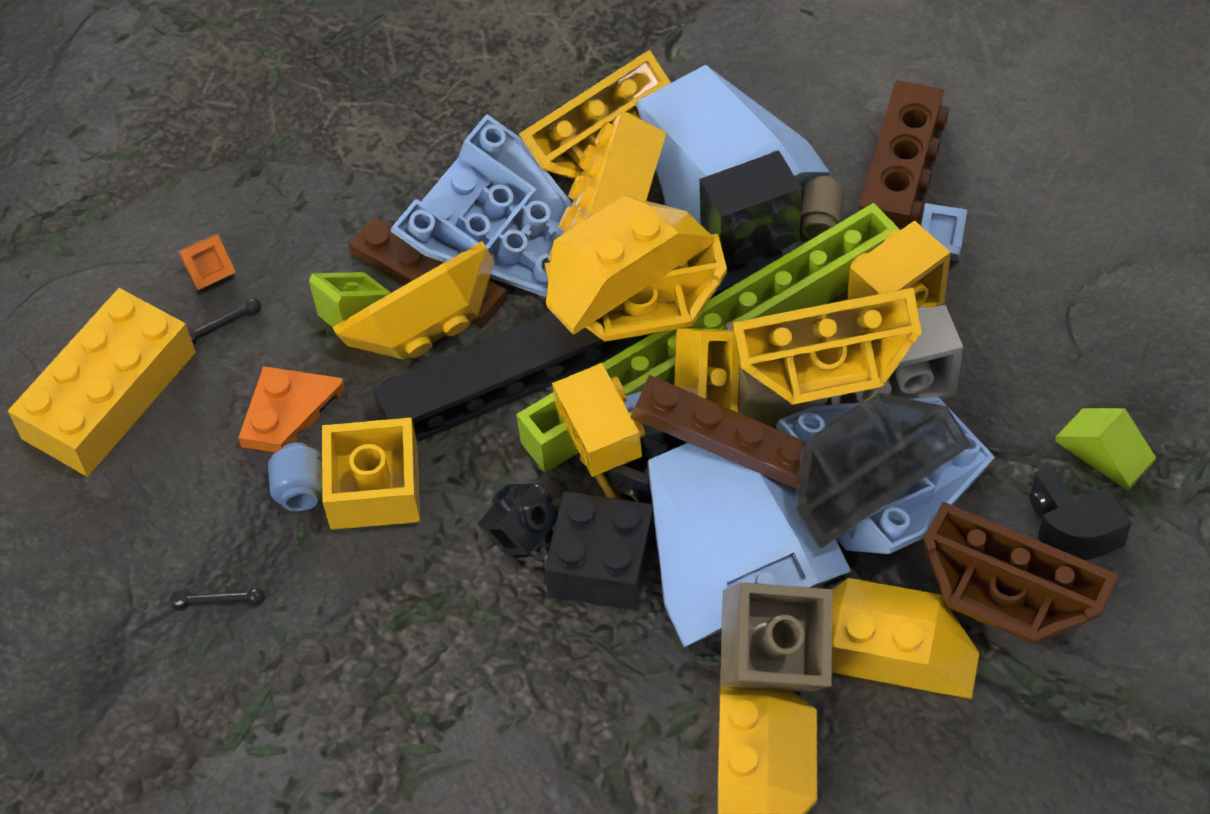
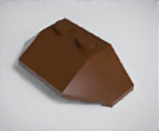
M944 501L923 541L946 607L1034 645L1099 618L1119 576L1116 573Z

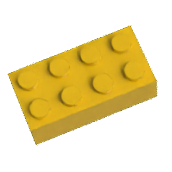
M623 110L612 124L605 122L597 136L595 147L589 144L579 161L578 167L582 168L583 172L582 175H578L568 195L569 198L573 199L572 206H568L558 226L559 229L563 230V234L623 196L646 201L667 132ZM553 246L548 256L549 261H551Z
M118 288L8 410L21 439L88 477L196 353L186 323Z

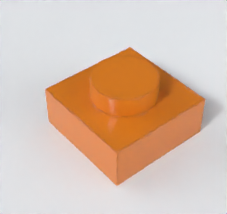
M214 234L178 251L196 290H200L236 273L218 234Z

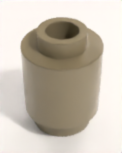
M818 176L803 185L800 226L802 227L803 235L809 239L815 238L841 222L844 188L835 179L828 176Z

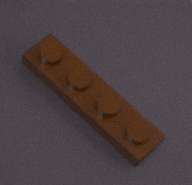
M375 216L348 244L352 255L405 285L444 263L424 256L391 232V225ZM489 280L478 317L470 322L483 329L508 300L507 290Z
M652 375L648 376L631 415V418L800 491L807 481L818 447Z

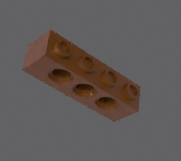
M899 80L895 81L860 200L859 211L875 203L900 230L913 221L919 224L923 208V201L918 200L919 194L928 193L932 169H928L927 165L929 161L936 162L941 138L935 136L937 130L945 131L949 114V107L942 106L944 89Z

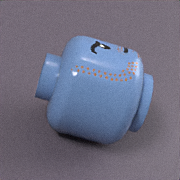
M296 442L287 444L272 455L268 462L270 495L274 501L285 509L295 512L306 511L315 507L317 502L323 498L321 452L308 447L306 444Z

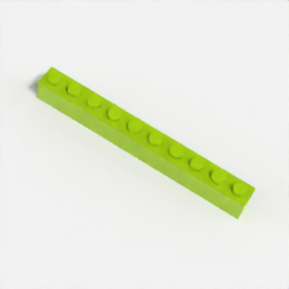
M872 203L710 299L694 325L686 328L723 329L725 323L827 304L848 291L849 269L852 262L860 254L870 253L877 248L891 232L899 228L875 203ZM677 329L653 333L602 363L610 379L618 377L626 396L641 392L649 375L670 384L674 383ZM554 392L516 414L520 442L544 473L579 453L556 409Z

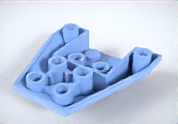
M707 65L637 101L640 119L667 132L655 170L664 205L687 211L699 224L700 178L778 150L801 186V191L807 181L818 176H829L830 171L806 139Z
M486 114L464 140L456 161L421 202L417 199L413 201L392 226L391 232L424 256L442 262L450 260L483 241L495 261L490 275L491 279L547 297L548 279L545 263L551 262L548 260V256L554 240L563 234V230L558 228L559 222L567 207L572 206V203L549 173L540 168L523 140Z
M939 397L812 406L779 419L776 425L777 430L818 447L807 481L802 490L800 491L795 488L793 490L831 529L834 537L848 551L890 554L923 539L942 502L954 505L992 464L995 458Z
M686 443L648 460L664 606L684 648L722 631L723 590L737 583L817 588L851 572L831 529L790 486L690 443Z

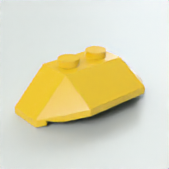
M648 50L525 129L519 136L541 169L575 180L583 172V169L578 167L583 152L589 144L595 147L597 136L605 122L612 124L622 110L640 119L637 101L671 82L652 52Z
M623 196L554 240L546 306L574 335L712 245L714 237L685 210Z
M718 233L712 234L714 237L712 245L585 328L606 342L675 330L677 328L692 327L727 274V267ZM551 262L545 263L548 282Z
M481 241L469 250L458 254L332 328L336 335L350 347L402 360L407 357L415 358L421 356L431 349L433 342L446 335L454 336L463 332L470 325L469 322L478 317L495 261L483 241Z
M914 288L854 298L732 323L741 369L791 404L883 387L912 344L922 334Z
M852 578L846 579L833 589L832 673L972 699L979 652L951 609L946 607L942 595Z
M721 686L718 814H807L817 803V709L793 691Z

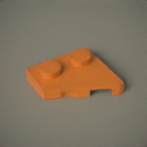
M263 366L238 437L241 447L275 453L287 444L295 443L300 432L309 428L320 417L319 410L333 396L339 398L344 393L345 385L343 378Z

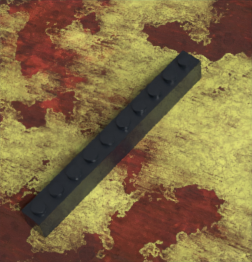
M773 250L754 257L745 264H735L727 267V274L710 299L783 257L784 255L781 250ZM549 311L541 316V318L519 327L508 328L500 335L481 343H472L461 351L440 360H431L416 370L401 376L390 377L382 384L372 387L381 419L412 418L416 440L420 442L548 388L554 382L604 363L651 334L604 342L587 328H583L573 335Z

